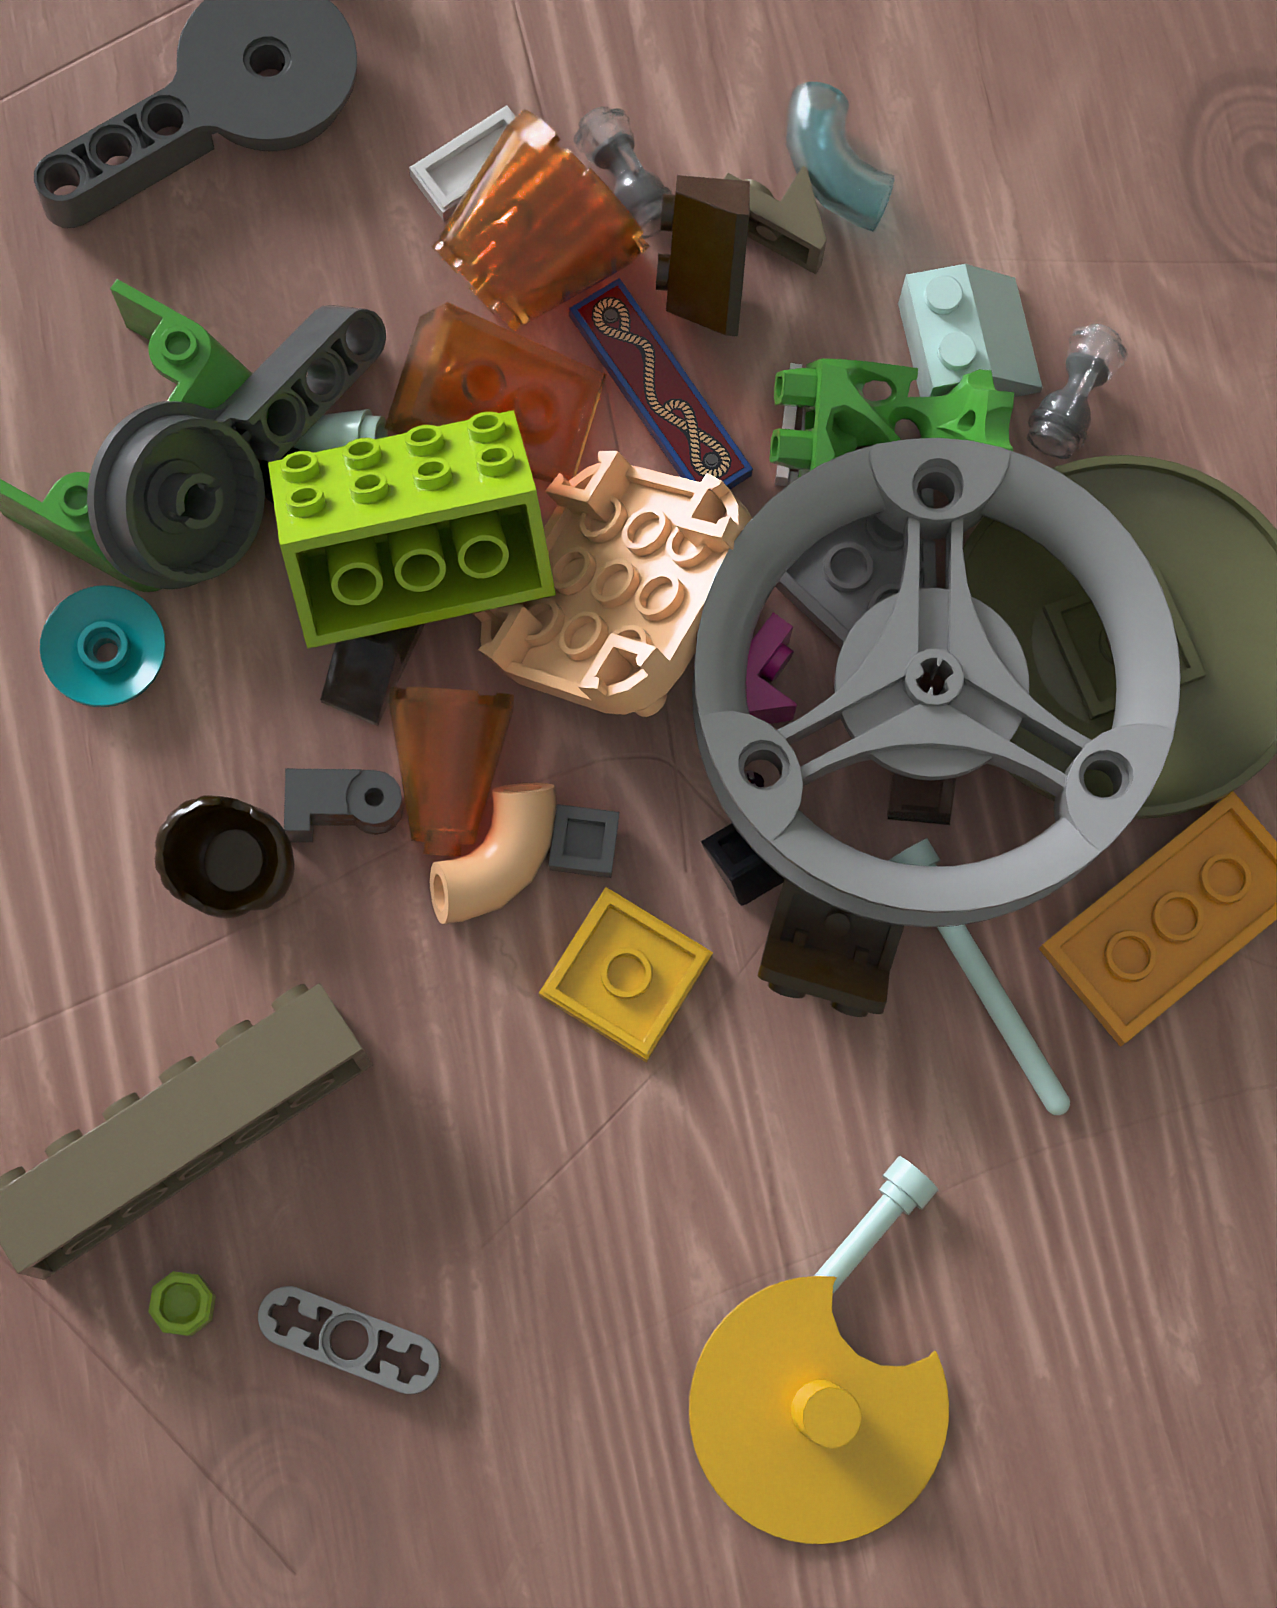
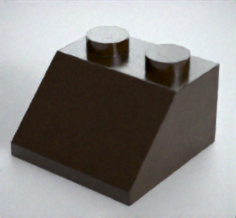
M677 175L675 195L663 194L660 231L672 232L671 254H658L656 290L667 291V312L726 336H738L749 225L750 181Z

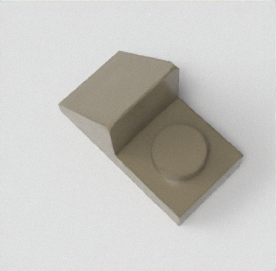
M804 165L802 166L781 201L775 199L770 190L761 183L745 179L744 181H750L747 237L816 274L822 265L827 239L807 168ZM728 173L724 178L730 180H741L730 173Z

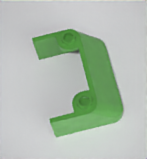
M118 279L110 288L126 327L150 340L148 352L156 371L166 379L177 384L167 401L192 403L208 409L217 408L253 374L198 323ZM74 472L63 476L53 485L43 502L0 479V511L4 516L135 590L142 592L161 590L130 580L115 569L100 550L94 538L88 516L87 490L90 473ZM188 491L185 495L184 506L187 503Z

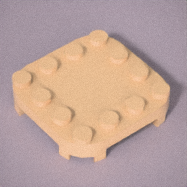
M599 451L598 461L600 463L585 468L569 481L559 473L545 490L558 504L544 527L556 595L473 613L482 622L480 637L482 646L478 650L506 676L520 685L603 713L626 715L635 712L639 716L648 717L654 715L663 707L667 699V693L684 673L694 656L704 603L715 574L729 548L731 550L734 549V541L752 517L747 508L724 482L706 473L702 482H697L632 466L618 451Z

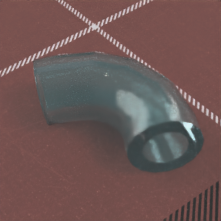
M806 82L798 85L793 90L790 99L786 132V146L796 173L798 174L804 165L809 174L814 196L824 208L855 226L874 232L889 201L894 184V175L878 170L861 160L850 148L845 136V120L849 103L846 96L839 89L821 82Z

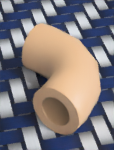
M520 783L492 789V823L483 842L468 855L453 860L433 862L430 872L431 899L434 912L441 924L462 922L501 909L533 881L552 843L556 811V794L553 784Z

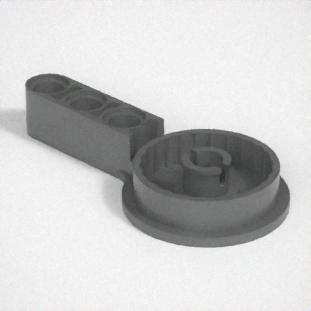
M204 0L193 11L181 32L177 48V72L172 82L160 91L51 152L38 162L34 170V183L46 217L54 225L62 228L82 226L214 150L212 135L215 133H219L237 145L259 151H282L296 148L321 135L334 122L346 105L356 82V43L351 28L343 14L330 0ZM267 69L281 71L271 77L258 75L261 71ZM166 127L180 129L169 136L156 134ZM115 156L129 158L119 165L105 164L110 158ZM65 185L77 187L76 190L67 195L54 194L58 188Z
M336 305L321 306L217 408L208 409L196 404L180 401H162L139 408L120 421L108 434L95 457L87 490L88 516L91 529L100 550L111 565L121 574L139 584L158 589H181L215 578L228 571L240 561L257 535L264 511V481L258 460L269 462L280 460L378 359L384 350L386 328L377 313L363 308ZM188 491L187 503L184 506L185 495Z

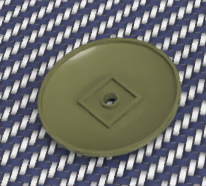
M1110 455L1080 459L1052 468L1087 490L1131 534L1148 559L1163 589L1173 619L1179 648L1181 675L1179 711L1173 740L1163 769L1149 797L1134 819H1151L1178 815L1204 807L1227 796L1255 776L1277 754V529L1254 505L1238 492L1199 470L1176 462L1145 456ZM983 517L963 547L967 583L971 597L992 608L1003 618L1016 635L1027 662L1029 695L1063 724L1093 740L1100 734L1112 729L1116 705L1115 666L1112 651L1107 643V635L1103 623L1092 601L1079 582L1058 559L1025 534L1001 522ZM1020 726L1010 742L1062 773L1065 772L1074 760L1073 757ZM1088 770L1084 773V784L1090 793L1100 798L1112 796L1113 783L1108 775L1099 770ZM1009 772L1014 778L1033 791L1055 802V796L1030 780Z

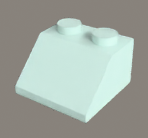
M968 264L906 274L898 306L913 368H918L916 382L920 397L942 396L961 382L963 375L979 369L992 370L995 389L998 391L1014 392V397L1040 393L1043 387L1015 277Z

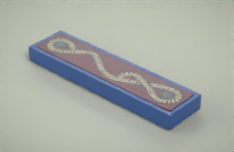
M620 278L569 308V317L681 478L702 482L706 473L723 481L729 489H732L752 476L753 468Z

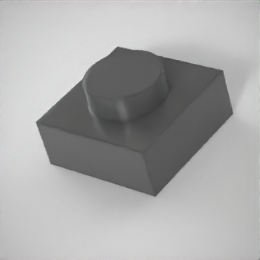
M557 804L549 870L611 878L620 812Z

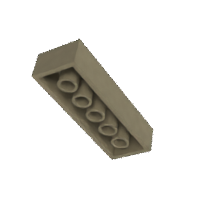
M319 983L308 990L305 984H300L288 990L272 1003L271 1006L275 1010L274 1013L254 1026L249 1020H245L229 1028L216 1039L215 1042L219 1046L217 1050L196 1062L193 1056H190L175 1063L159 1076L163 1084L141 1099L137 1093H132L116 1101L102 1113L106 1121L84 1136L79 1129L74 1130L48 1146L45 1152L49 1158L28 1172L21 1166L0 1176V1245L16 1272L42 1280L47 1279L373 1066L322 985Z

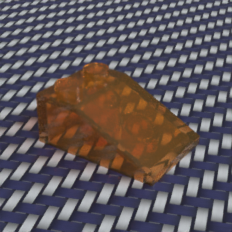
M446 302L419 316L384 428L397 434H403L421 425L441 426L469 420L472 416L482 412L502 413L514 410L533 478L552 483L558 474L561 473L569 481L577 474L607 374Z

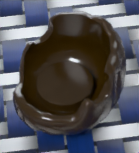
M203 795L197 799L187 800L167 816L166 821L160 826L156 836L155 868L160 875L165 889L178 900L213 917L236 918L251 910L267 909L285 896L294 877L293 848L281 824L263 809L235 798Z

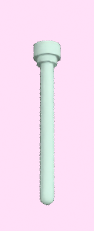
M927 838L905 849L888 861L933 867L937 866L936 864L940 861V858ZM965 925L937 927L1047 1111L1053 1115H1063L1070 1107V1099L967 927Z
M899 1156L882 1175L886 1180L879 1189L883 1194L882 1197L814 1275L837 1277L833 1285V1294L902 1212L909 1215L915 1207L922 1210L939 1190L926 1175L905 1158Z

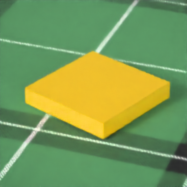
M605 887L539 991V997L647 1063L712 958L713 952Z

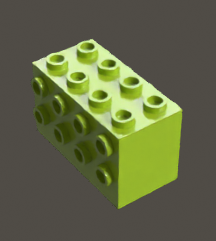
M514 410L502 413L482 412L465 421L441 426L421 425L399 435L380 439L360 438L342 447L314 453L298 451L287 455L281 460L268 462L280 548L307 649L556 595L537 490Z

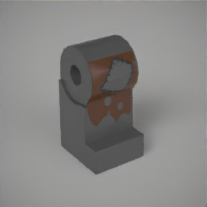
M285 768L284 830L290 842H313V826H356L365 833L383 834L395 828L402 818L404 807L400 786L386 772L360 769Z

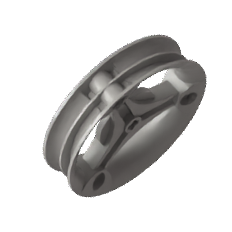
M918 438L880 443L841 455L817 466L794 480L762 507L736 538L734 549L731 550L729 548L711 584L704 603L697 633L692 699L693 720L698 749L707 777L718 801L736 830L769 866L805 893L834 908L861 918L892 925L949 927L983 922L1020 910L1045 898L1067 884L1090 865L1100 853L1108 848L1134 819L1149 797L1163 769L1173 740L1180 698L1179 648L1170 609L1163 589L1148 559L1131 534L1117 518L1077 483L1033 458L1002 447L980 442L948 438ZM926 488L938 490L947 496L949 505L938 509L927 507L921 502L917 492ZM875 514L881 522L894 531L903 534V565L899 591L897 594L874 605L850 630L837 660L834 679L835 693L803 717L776 730L769 723L750 715L747 703L746 675L748 654L760 613L781 577L806 550L836 529ZM983 516L1001 522L1025 534L1058 559L1079 582L1092 601L1103 623L1111 646L1115 666L1116 705L1112 729L1100 734L1093 740L1063 724L1029 695L1027 662L1016 635L1003 618L992 608L971 597L963 554V533L976 525ZM920 538L929 540L946 538L945 589L919 588ZM925 672L930 673V680H933L936 674L945 682L939 695H933L932 687H930L928 693H925L918 686ZM841 719L852 740L800 767L795 752L790 745ZM1019 726L1074 758L1064 773L1010 742ZM767 760L778 769L780 779L773 786L766 788L757 787L746 778L744 769L752 761ZM873 760L891 772L921 780L955 778L975 771L985 764H990L1030 780L1054 795L1055 823L1027 843L1002 855L979 862L955 866L928 867L901 864L858 851L835 839L815 825L799 810V806L801 804L802 790L805 785L825 774L862 761ZM1088 770H1099L1108 775L1113 783L1112 796L1100 798L1090 793L1084 784V773Z

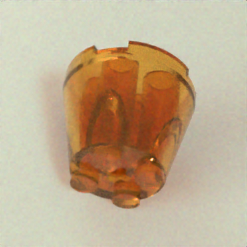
M523 109L505 127L440 233V239L432 246L436 254L456 274L459 273L470 285L468 289L492 314L495 313L514 333L521 326L527 325L629 266L650 247L642 237L640 238L644 233L642 228L601 178L590 167L587 169L566 147L560 148L557 143L561 139L557 133L526 109Z

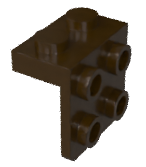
M784 879L757 976L761 980L768 982V987L772 991L786 997L803 998L806 994L831 1001L830 1005L835 1010L854 1017H866L868 1012L883 1014L887 1002L889 974L904 926L861 918L834 908L805 893Z

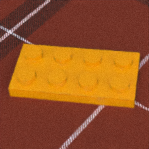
M1233 791L1043 943L1038 949L1121 1047L1277 920V841Z

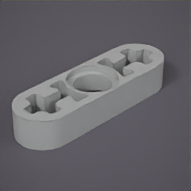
M292 1286L277 1288L263 1299L259 1307V1327L263 1335L272 1343L404 1394H418L429 1389L439 1376L441 1370L440 1354L436 1346L427 1338ZM292 1298H297L300 1300L298 1312L317 1321H320V1309L322 1307L331 1310L332 1315L323 1324L319 1334V1349L315 1350L307 1346V1342L314 1335V1333L292 1327L288 1331L287 1336L278 1333L280 1321L272 1317L275 1306L287 1307ZM346 1321L359 1322L365 1327L369 1336L366 1351L354 1360L340 1358L336 1355L331 1345L334 1330L338 1325ZM382 1331L389 1332L394 1336L386 1346L389 1349L407 1354L411 1350L412 1345H418L423 1348L420 1359L429 1364L428 1372L425 1376L414 1375L409 1384L399 1380L401 1369L397 1365L384 1360L380 1362V1373L377 1374L367 1369L379 1351Z

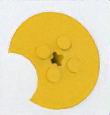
M807 1276L781 1281L756 1292L737 1305L716 1327L705 1344L697 1361L689 1395V1424L694 1450L707 1480L716 1493L736 1514L756 1528L785 1540L806 1544H828L855 1539L881 1528L900 1515L915 1501L933 1475L943 1451L949 1422L948 1388L937 1352L933 1351L928 1357L906 1366L878 1365L857 1355L841 1337L832 1313L833 1285L837 1278L833 1276Z

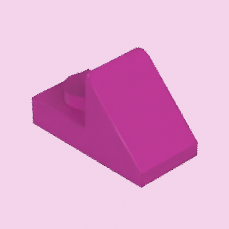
M774 612L751 641L746 675L749 714L769 724L792 720L797 708V704L763 680L765 676L773 682L785 668L794 653L788 647L793 626Z

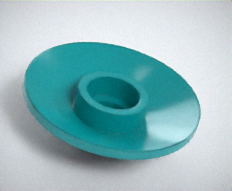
M109 585L88 587L71 594L61 601L47 618L40 638V658L49 680L67 698L90 707L117 706L138 697L150 687L158 676L166 653L164 628L151 605L130 590ZM104 644H114L118 647L116 656L107 662L99 661L96 656L98 649Z

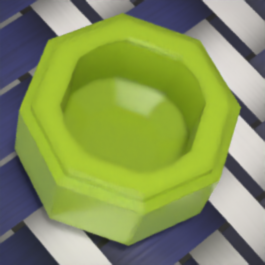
M173 1271L152 1287L148 1312L163 1333L193 1336L212 1321L216 1295L201 1275Z

